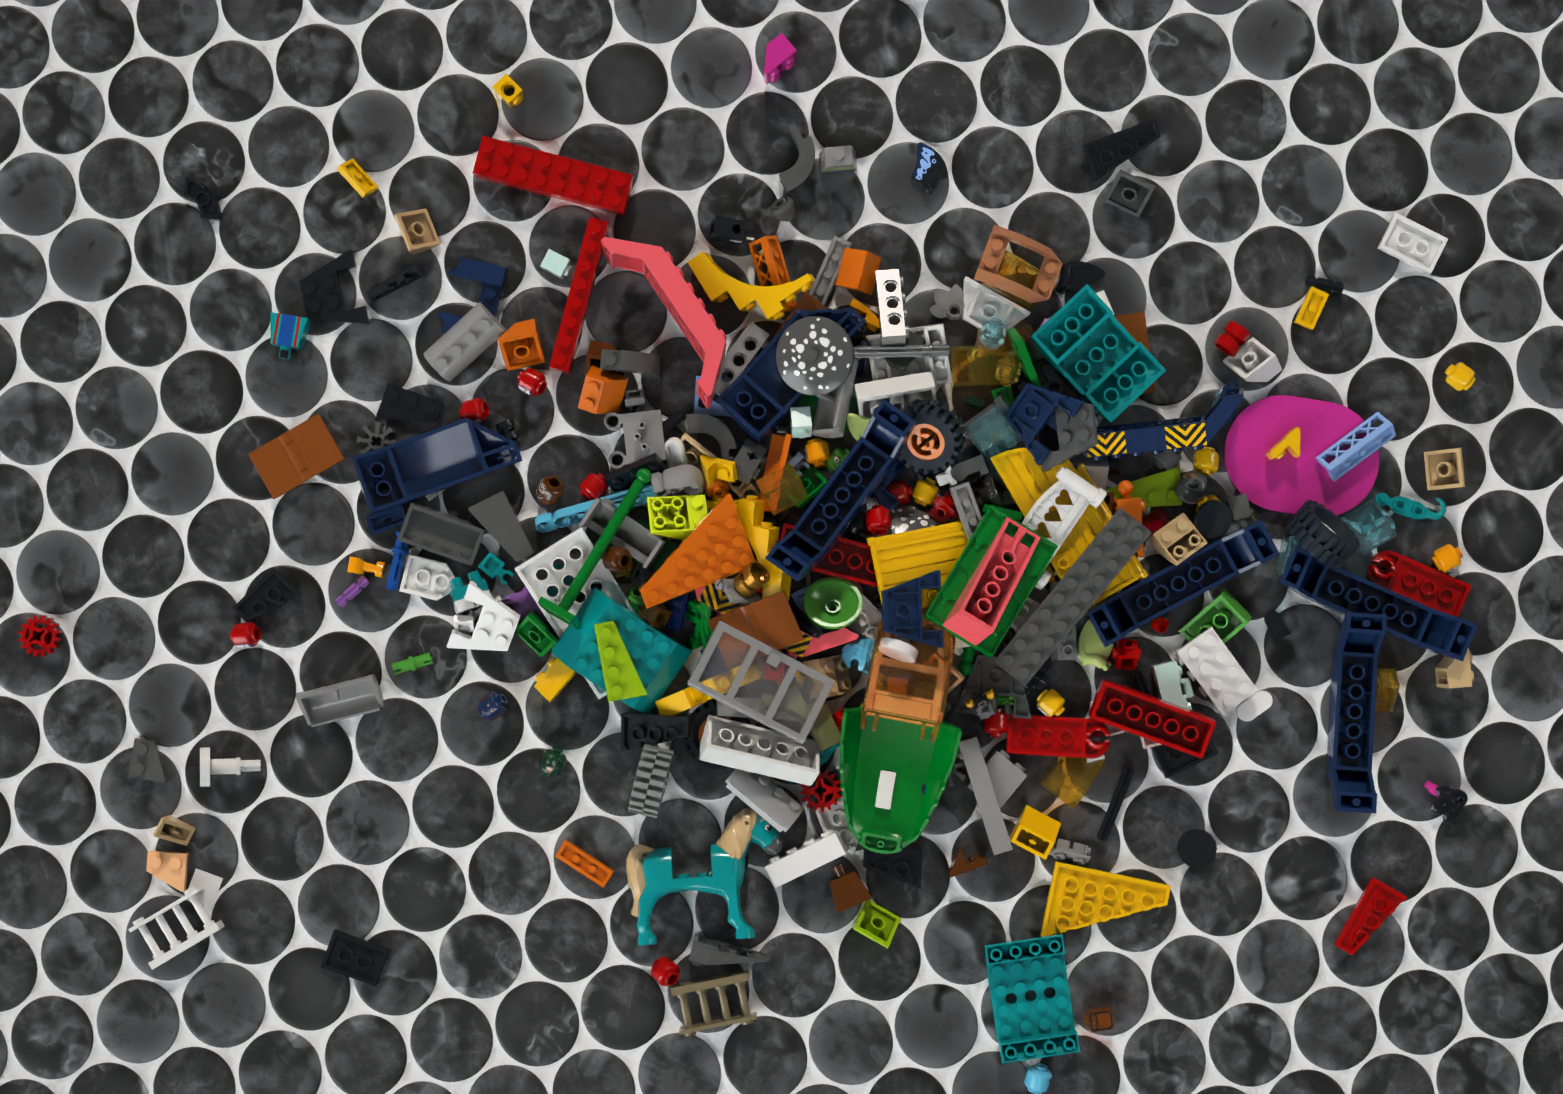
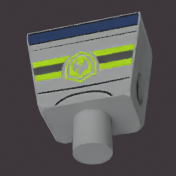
M851 145L826 147L819 153L821 174L857 171L856 153Z

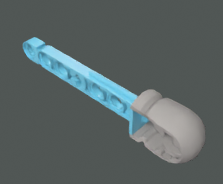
M691 464L678 465L664 470L663 473H652L651 484L645 485L639 495L641 497L637 498L632 508L647 504V497L702 495L705 489L704 476L699 468ZM628 490L605 497L614 503L623 500ZM596 499L562 508L553 513L548 512L535 518L536 530L544 533L580 523ZM615 503L614 507L617 509L620 503Z

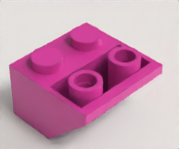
M780 33L767 44L764 67V82L766 84L776 82L781 77L780 73L785 69L789 71L796 64L797 50L783 33Z

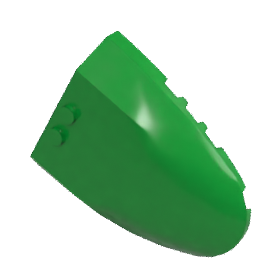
M864 707L844 709L840 739L841 791L848 828L861 846L872 852L892 854L902 851L903 848L917 840L929 822L935 807L938 805L941 794L945 790L956 759L962 729L942 720H938L937 724L865 711ZM881 770L896 773L890 809L875 807ZM923 784L926 785V790H925L924 796H923V794H922V786H923Z

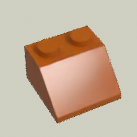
M592 365L585 377L578 408L594 414L619 412L629 377L609 370H601L600 367Z

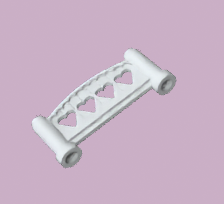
M1061 467L1055 475L1058 481L1034 503L1022 522L1023 525L1033 531L1038 529L1037 526L1040 522L1045 523L1051 537L1046 539L1058 546L1050 561L1087 506L1090 504L1097 508L1107 494L1102 488H1096L1064 467ZM1061 490H1067L1073 505H1057L1055 503V499L1060 496ZM1049 507H1056L1061 521H1045L1044 515L1049 513ZM1044 569L1035 587L1039 590L1043 589L1049 581L1051 573Z

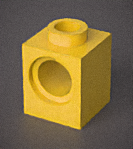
M507 74L493 86L494 91L511 108L514 105H519L524 99L523 96L525 94L523 90ZM509 88L515 89L514 94L511 96L505 95L506 90Z

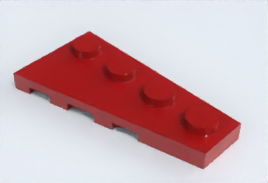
M1371 877L1333 945L1353 955L1370 938V935L1382 925V922L1396 910V907L1408 897Z

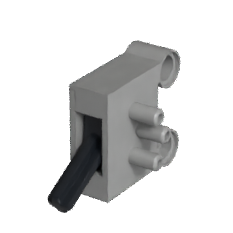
M660 409L626 414L608 413L604 418L605 426L610 431H618L623 425L626 455L620 451L612 452L609 456V464L614 469H619L654 453L662 461H667L664 435L687 419L685 413L682 410H678L664 422L662 421ZM611 417L618 418V424L615 427H610L608 424ZM620 455L623 457V462L621 465L616 466L613 464V458Z

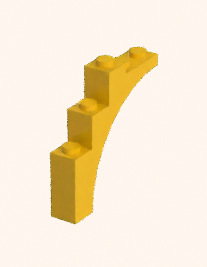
M704 251L687 262L712 302L721 303L728 299V294H730L740 311L749 312L758 303L767 319L775 321L785 316L784 312L788 310L785 302L788 304L794 301L798 293L801 291L803 293L807 292L813 287L812 284L816 282L813 275L806 274L795 281L782 285L766 287L750 285L727 274L716 264L710 254Z
M747 495L743 499H733L746 537L756 554L757 560L770 573V580L762 587V599L784 591L789 600L791 577L765 559L778 542L780 528L772 526L770 522H763L765 501L758 500V496ZM713 497V499L706 500L707 509L712 510L724 497Z
M767 655L752 661L740 687L763 677L764 669H762V663ZM741 665L700 683L725 694L728 692ZM687 687L655 701V704L661 715H675L713 698L692 687Z

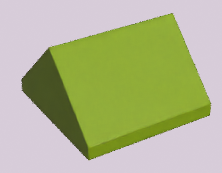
M867 900L852 926L855 931L888 949L901 918Z

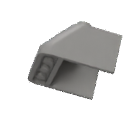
M606 497L604 500L596 498L579 525L588 527L601 536L617 510L614 507L615 503ZM626 516L611 543L628 549L631 556L641 562L643 568L647 569L652 566L664 546L665 541L663 538L665 536L651 534L648 529Z

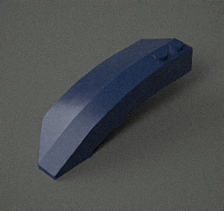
M832 308L804 311V309L796 310L756 359L716 399L757 443L760 444L790 413V408L796 407L806 395L792 389L783 380L778 371L776 349L784 331L799 319L819 316L838 323L852 340L866 323V320L853 308L832 310Z
M468 418L352 457L370 515L426 497L523 461L515 441L507 439Z

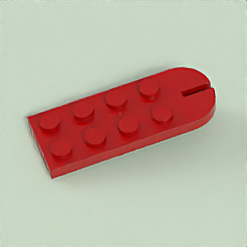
M1389 550L1376 553L1370 560V562L1386 568L1385 571L1378 569L1373 564L1367 567L1369 581L1430 608L1459 617L1472 586Z
M1008 714L1006 753L1095 759L1107 752L1110 740L1092 741V737L1110 738V732L1103 722L1089 718L1031 715V719L1014 718L1013 714Z

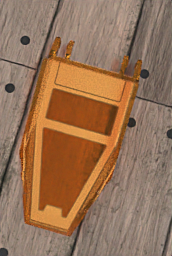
M929 607L922 608V630H943L923 617ZM881 620L877 626L861 710L860 728H865L867 723L866 717L871 715L874 716L872 731H876L878 718L882 717L921 725L919 740L925 738L926 726L933 727L930 739L931 742H935L945 711L956 642L955 636L943 630V648L910 640L909 644L915 647L919 653L914 663L902 662L888 657L878 650L881 638L895 637L894 634L883 631Z

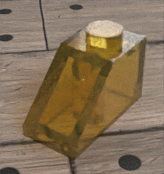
M1377 669L1375 712L1393 711L1400 687L1395 669Z

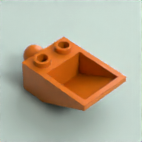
M1123 480L1118 484V492L1122 497H1114L1112 514L1114 515L1121 507L1142 524V513H1145L1144 501H1141L1139 497L1130 496L1133 492V484L1128 480ZM1143 544L1135 552L1136 556L1140 558L1144 557Z

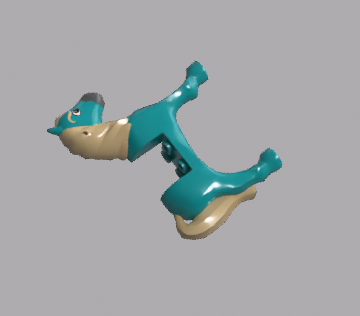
M752 808L742 809L733 816L716 844L711 845L712 876H709V873H696L697 877L690 878V874H678L677 879H674L672 847L653 849L643 844H636L626 858L628 883L634 898L631 914L638 917L636 925L638 945L657 944V937L651 930L653 908L662 897L680 891L712 893L724 897L728 905L727 920L736 929V939L756 938L754 928L749 926L743 918L740 905V888L745 873V856L751 842L759 845L767 854L777 855L783 847L778 830ZM644 853H647V855L645 856V858L642 859V855H643Z

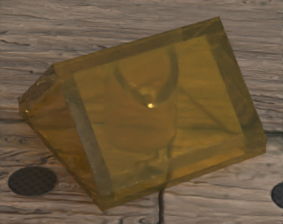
M791 464L755 481L773 516L808 499L801 478Z

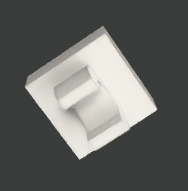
M472 610L469 611L468 616L463 615V612L454 615L453 622L456 631L474 632L476 625Z

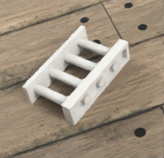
M193 886L183 892L185 896L146 919L141 917L132 922L134 926L128 929L130 933L139 929L153 953L152 957L154 960L148 963L152 970L225 927L221 920L216 923L214 920L211 921L196 894L203 890L202 887L195 889ZM188 898L204 923V930L199 933L193 929L179 905ZM170 909H173L187 933L186 937L188 940L183 943L176 939L162 915ZM153 919H156L170 943L169 947L171 950L166 953L160 950L145 925Z

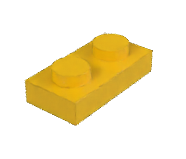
M353 158L340 164L337 168L339 173L362 198L377 190V184Z
M1311 286L1294 323L1313 330L1329 294Z

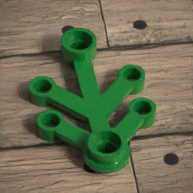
M692 599L688 601L689 610L685 611L687 620L696 623L694 633L686 636V643L691 650L699 648L700 645H703V649H705L714 632L713 630L711 631L709 625L711 610L703 602L698 603L697 599Z

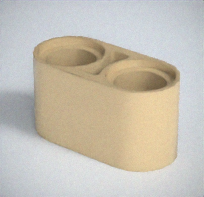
M728 481L730 488L740 499L745 498L744 495L749 490L755 492L759 498L757 489L751 483L747 485L742 482L739 487H735Z

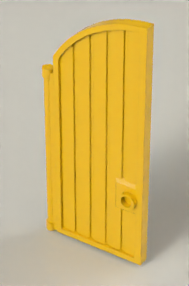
M1027 448L1008 450L989 458L1024 518L1034 503L1058 481L1055 475L1061 467L1068 468L1095 486L1084 463L1079 464L1075 470L1069 459L1044 472L1042 471V465L1036 464L1035 458ZM1061 490L1060 496L1055 499V503L1057 505H1073L1067 490ZM1104 500L1097 508L1090 504L1087 506L1050 561L1059 579L1065 575L1113 516ZM1049 507V513L1044 515L1045 521H1061L1056 507ZM1040 522L1037 526L1038 529L1034 531L1044 538H1051L1045 523ZM1136 554L1131 557L1093 605L1139 578L1143 579L1149 575Z
M961 521L867 538V544L871 548L881 605V591L935 570H940L942 586L968 542ZM1048 564L1045 570L1051 573V577L1047 583L1055 581L1050 564ZM940 588L921 589L922 608L930 606Z

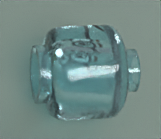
M996 318L985 321L982 324L980 341L987 348H998L1004 344L1007 327L1001 320Z

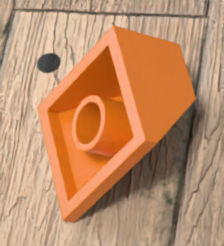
M535 319L515 323L498 338L507 371L545 363Z

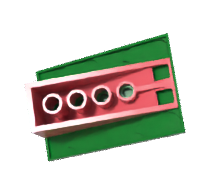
M989 506L923 617L991 658L1058 546L996 507Z

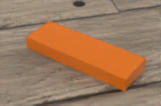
M566 839L555 855L556 858L603 888L614 873L613 869Z

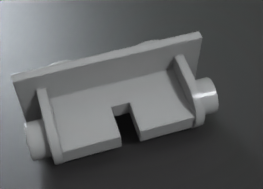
M1056 838L1049 853L1055 859L1073 860V863L1080 865L1086 864L1091 858L1089 856L1091 848H1088V845L1074 842L1071 849L1069 848L1070 841Z

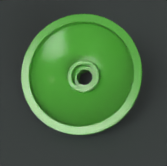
M838 577L822 578L814 582L807 589L803 601L804 610L808 618L816 625L827 629H840L852 624L859 617L863 603L858 588L848 580Z

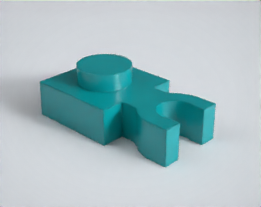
M489 552L478 566L492 579L498 576L500 582L505 586L508 582L504 580V575L509 574L511 577L515 575L512 571L505 570L503 567L506 564L492 552Z

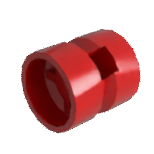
M1229 321L1224 328L1225 333L1217 337L1214 345L1226 355L1235 357L1241 349L1240 344H1244L1247 341L1250 333L1240 324Z

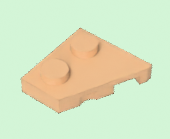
M148 851L146 871L177 890L184 892L187 885L189 853Z

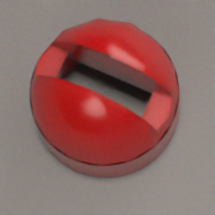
M1163 617L1153 619L1151 622L1152 629L1158 633H1164L1168 628V620Z

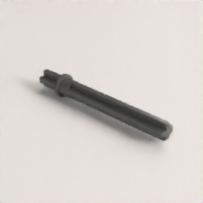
M949 344L853 346L854 358L929 357L931 359L932 356H949Z

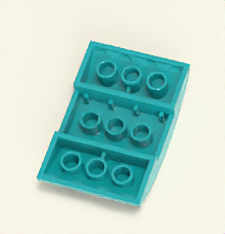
M1086 284L1030 337L1063 381L1085 403L1093 404L1095 412L1111 423L1152 385L1166 369L1141 342H1137L1112 315L1111 309Z

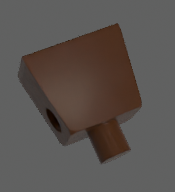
M843 862L832 866L836 877L830 879L829 882L837 913L872 899L869 891L854 869L846 872Z

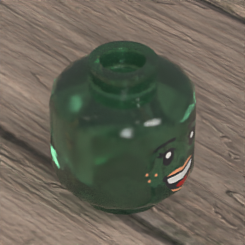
M558 747L546 749L541 756L539 768L544 775L556 777V775L562 774L567 757L563 754V750Z

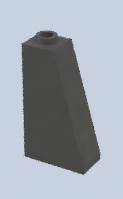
M501 491L468 508L470 513L516 562H525L536 554L505 491Z

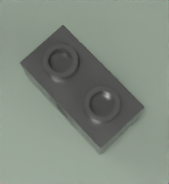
M748 438L746 439L733 461L736 462L738 480L747 485L752 478L756 480L761 470L758 467L763 468L767 457H765L767 448Z

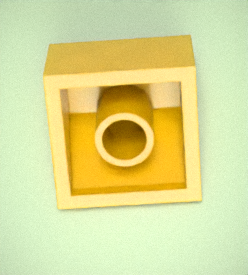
M553 657L547 664L549 667L545 673L540 672L534 680L537 682L534 687L549 702L555 700L577 673L556 657Z

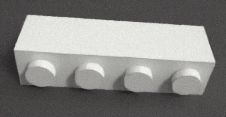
M831 829L820 834L821 838L817 840L811 838L803 842L804 846L798 849L796 846L785 851L786 855L782 857L776 855L768 859L769 863L765 867L775 888L845 855L847 849L838 831L832 832Z

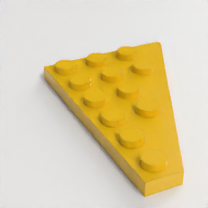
M1055 861L1040 936L1064 933L1068 930H1075L1091 924L1166 906L1171 885Z

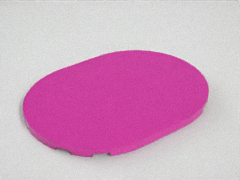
M1277 395L1266 397L1250 404L1235 418L1225 437L1223 460L1225 470L1233 487L1241 495L1246 494L1248 501L1257 507L1275 512L1295 514L1307 500L1318 502L1319 505H1324L1327 510L1333 511L1334 515H1339L1357 506L1372 489L1379 469V451L1376 450L1334 482L1329 478L1327 470L1317 462L1316 457L1362 424L1364 420L1351 409L1337 403ZM1298 426L1300 428V457L1294 458L1285 449L1287 452L1280 459L1270 460L1265 454L1291 429ZM1359 433L1356 439H1363L1367 433ZM1344 444L1340 450H1348L1351 448V444ZM1328 456L1324 460L1329 464L1335 460L1336 456Z

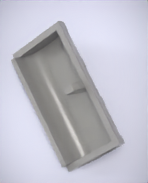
M479 302L424 352V357L445 380L451 382L507 330Z
M854 358L853 368L849 377L839 388L828 394L817 395L819 399L812 435L822 438H839L844 436L859 363L856 358Z
M374 674L296 693L297 702L308 726L311 725V727L380 711V708L384 707L383 695Z
M734 769L725 781L727 783L726 787L779 832H782V830L786 832L804 809L796 800L791 798L782 788L778 787L765 775Z

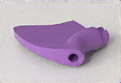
M526 586L520 592L505 596L506 605L513 606V610L520 615L519 620H524L535 609L548 622Z

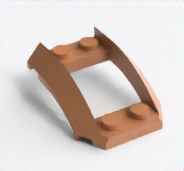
M994 225L974 280L1008 292L1030 304L1043 302L1050 299L1063 263L1049 247L1024 235ZM1009 241L1044 256L1032 290L997 275Z

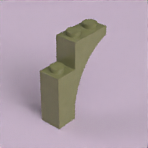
M795 684L788 687L777 711L791 716L803 725L816 698L804 702ZM772 691L761 696L762 700L757 703L760 710H768L775 696ZM825 702L809 732L818 745L820 752L840 743L841 734Z

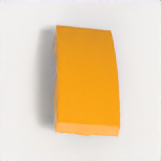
M852 299L849 308H853L861 316H866V329L872 332L880 331L879 319L865 305Z

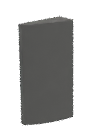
M411 501L397 540L472 566L485 528Z

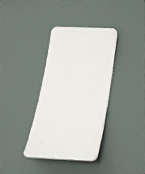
M880 771L875 807L891 808L896 777L895 772Z

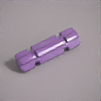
M365 576L359 577L357 582H354L343 592V595L336 598L337 604L340 607H344L349 603L348 600H352L362 591V588H365L370 583Z

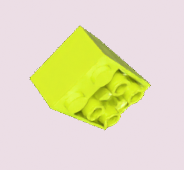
M705 494L647 497L651 534L684 540L693 532L694 528L703 518L708 515Z

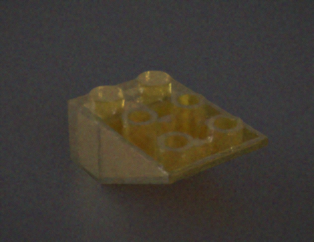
M1005 250L997 275L1032 290L1039 269ZM984 282L981 283V285L1031 311H1033L1037 303H1027V301L1008 292L992 287Z
M1007 346L951 347L949 349L952 377L951 388L1010 385V382L1003 381L1008 367Z

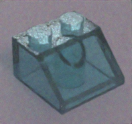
M1373 498L1339 516L1341 521L1349 526L1348 528L1353 530L1354 535L1358 537L1360 542L1358 550L1363 555L1397 536L1393 519Z

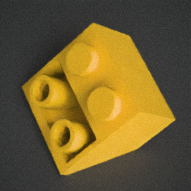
M1026 805L1009 837L1010 842L1046 860L1055 843L1061 823Z

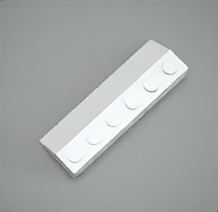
M708 715L700 743L699 760L811 786L819 775L820 750L815 740L806 738L805 742L801 744L778 731Z

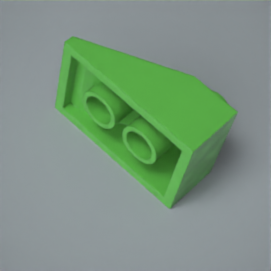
M1224 589L1189 620L1179 632L1190 642L1212 627L1223 643H1226L1249 623L1252 616Z

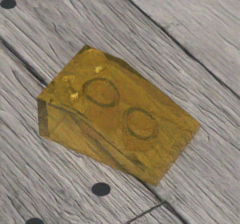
M1059 757L1040 782V785L1074 809L1086 794L1106 760L1101 759L1087 763L1086 758Z

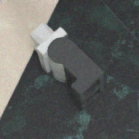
M981 454L958 463L952 468L949 466L943 473L935 475L938 487L946 484L952 487L958 482L963 481L967 476L978 473L979 477L987 475L989 471Z

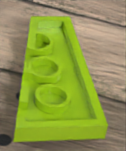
M1180 467L1131 481L1133 492L1130 496L1141 498V501H1144L1145 507L1181 506L1182 500L1175 495L1177 481L1181 477ZM1118 486L1105 490L1106 492H1113L1114 497H1122L1118 492Z
M614 620L594 624L608 702L647 695Z

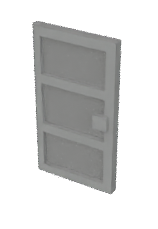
M719 621L687 685L803 744L835 680Z

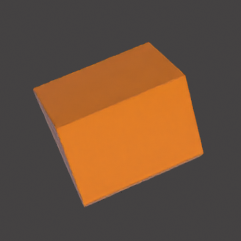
M844 248L835 286L872 296L875 286V272L879 270L882 258L869 251Z

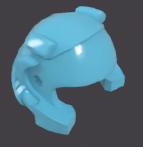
M870 638L857 639L846 643L842 648L843 652L841 655L846 666L850 669L859 662L858 670L868 675L876 654V643Z

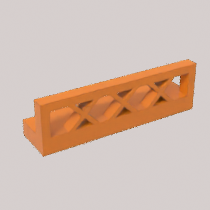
M777 235L764 236L748 243L760 286H768L769 281L772 282L773 286L791 282ZM758 244L762 246L763 251L761 255L757 252L756 245ZM763 263L767 264V273L763 272ZM796 299L788 304L785 302L788 308L785 312L792 311L797 304Z
M772 434L758 500L765 501L764 512L773 514L776 512L791 443V434H786V437Z

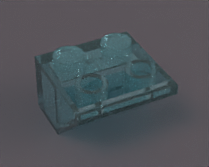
M995 406L965 427L973 444L989 461V458L1005 452L1022 440L998 406Z

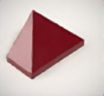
M1162 507L1157 508L1142 518V524L1152 532L1150 536L1171 522Z

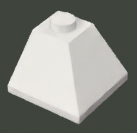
M1254 337L1240 346L1241 349L1235 357L1228 356L1223 360L1225 365L1246 382H1268L1282 371L1277 356Z

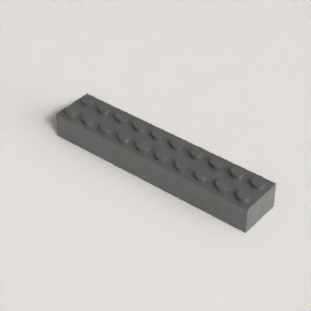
M1120 507L996 657L994 662L1022 685L1026 686L1152 532Z

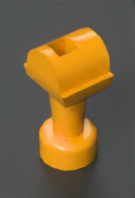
M350 556L347 572L363 575L364 572H374L376 577L383 578L385 562L378 561L375 565L365 562L361 558Z

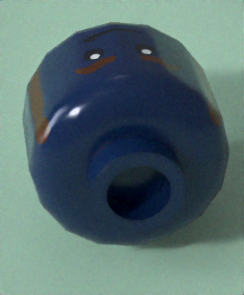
M490 692L480 699L478 711L484 719L496 720L506 713L508 701L503 694Z

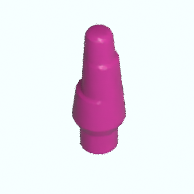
M1428 780L1424 787L1428 789L1429 793L1438 796L1436 788L1439 786Z

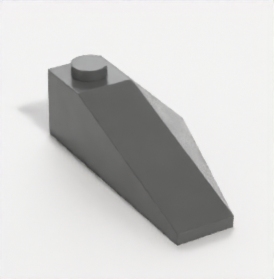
M695 934L689 961H692V964L695 966L703 967V964L723 965L769 962L771 955Z

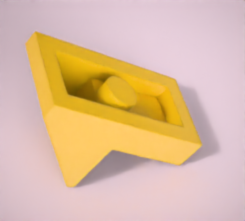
M1298 426L1291 429L1265 454L1270 460L1280 459L1287 452L1285 449L1294 458L1300 457V428Z
M706 455L700 456L701 471L708 486L716 479L733 483L738 479L736 462Z

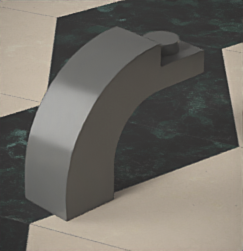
M795 122L788 125V132L798 149L799 157L793 167L779 174V180L788 195L800 189L807 182L812 174L815 163V147L811 135L803 139L805 134L800 126H796Z
M602 349L600 369L637 373L643 377L661 378L663 358L643 352Z
M686 414L688 435L706 434L713 437L721 447L722 459L734 461V456L729 454V451L737 450L736 443L731 431L723 422L706 414Z

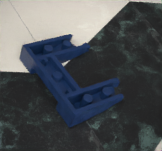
M460 258L461 263L454 271L450 269L448 275L483 283L479 302L496 318L508 269L490 263ZM438 311V318L443 319L445 328L441 332L446 333L462 317Z

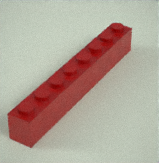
M589 217L549 365L552 370L567 374L571 373L602 258L601 239L608 236L610 228L608 221Z

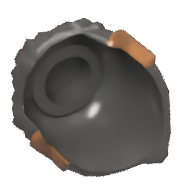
M1196 470L1183 473L1177 481L1175 495L1185 503L1196 504L1197 500L1204 498L1207 478Z

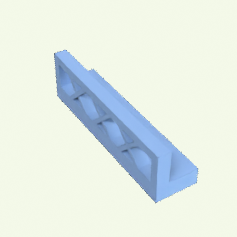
M1376 412L1317 456L1316 460L1327 470L1329 478L1335 482L1396 436L1394 426L1383 415ZM1378 419L1383 423L1379 427H1371ZM1359 433H1367L1363 439H1356ZM1344 444H1351V448L1348 450H1340ZM1328 456H1336L1335 460L1329 464L1324 460Z

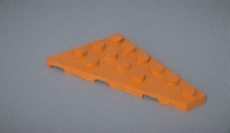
M730 493L724 495V498L713 507L710 513L694 528L693 532L683 540L680 546L664 561L663 565L639 589L647 609L716 582L719 579L739 573L751 562L755 561Z

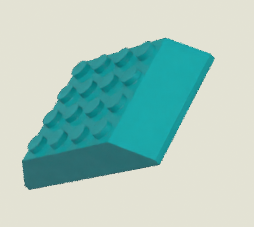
M594 587L575 615L582 623V626L577 630L568 625L551 652L569 668L606 691L594 624L614 620L647 692V695L620 701L637 711L650 714L656 706L655 701L660 700L692 653V650Z

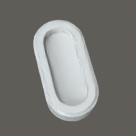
M676 437L669 438L664 445L668 467L672 468L688 464L683 442Z
M1257 691L1237 706V717L1247 722L1253 720L1271 707L1273 702L1272 696L1266 691Z

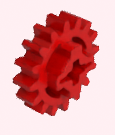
M34 615L33 619H26L28 624H21V627L24 629L23 631H18V634L22 635V638H19L18 641L24 643L21 649L27 648V654L33 653L34 657H39V655L46 657L47 652L53 654V648L60 647L57 641H62L63 639L58 637V634L63 632L62 630H57V627L60 625L59 623L53 624L54 618L47 619V615H41V617ZM38 623H43L47 626L42 628ZM38 644L43 649L35 648L34 645Z
M819 770V775L813 788H808L809 786L804 784L800 785L804 788V790L800 791V794L805 795L802 802L808 801L807 808L814 806L813 811L816 812L820 808L821 812H824L825 807L832 810L831 804L838 805L835 799H841V796L837 794L841 791V788L837 787L840 781L833 780L835 778L834 774L829 777L827 770L824 774H821ZM823 778L829 780L833 786L824 784ZM819 782H821L823 789H826L822 800L819 794L815 793V790L819 789ZM829 794H834L832 799L825 803V798ZM809 796H815L818 799V804L811 801Z

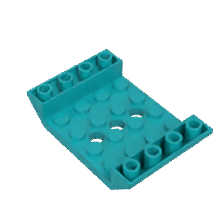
M1063 934L984 945L995 1030L1002 1064L1080 1052L1064 959ZM1048 987L1055 990L1054 995L1050 998L1044 995V991ZM1032 990L1035 992V998L1030 1001L1026 1000L1025 993ZM1014 993L1016 995L1015 1002H1006V995Z

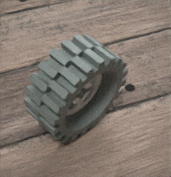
M647 744L644 745L633 783L628 812L652 818L658 817L674 751Z

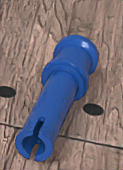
M400 531L395 533L397 538L395 546L392 547L394 555L385 587L394 591H398L405 555L409 554V544L397 540Z

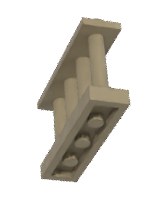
M748 970L671 985L672 996L677 995V998L680 1000L685 1025L680 1027L679 1034H684L685 1037L695 1035L697 1031L741 1022L742 1025L754 1023V1020L757 1019V1013H750L745 990L746 981H749ZM734 984L737 986L742 1015L731 1017L725 990L727 985ZM715 988V990H718L723 1019L711 1020L706 995L707 989ZM696 991V994L699 995L704 1022L692 1025L687 996L688 993Z

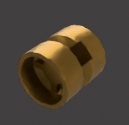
M753 561L734 578V587L742 596L752 597L770 580V573L762 563Z

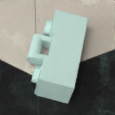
M1173 660L1152 665L1151 670L1158 698L1192 710L1190 702L1186 700V698L1194 696L1190 677L1181 679L1180 675H1183L1180 663L1177 664V661ZM1181 683H1183L1184 690H1185V693H1186V694H1183V695H1182V691H1181V687H1180V684H1181Z

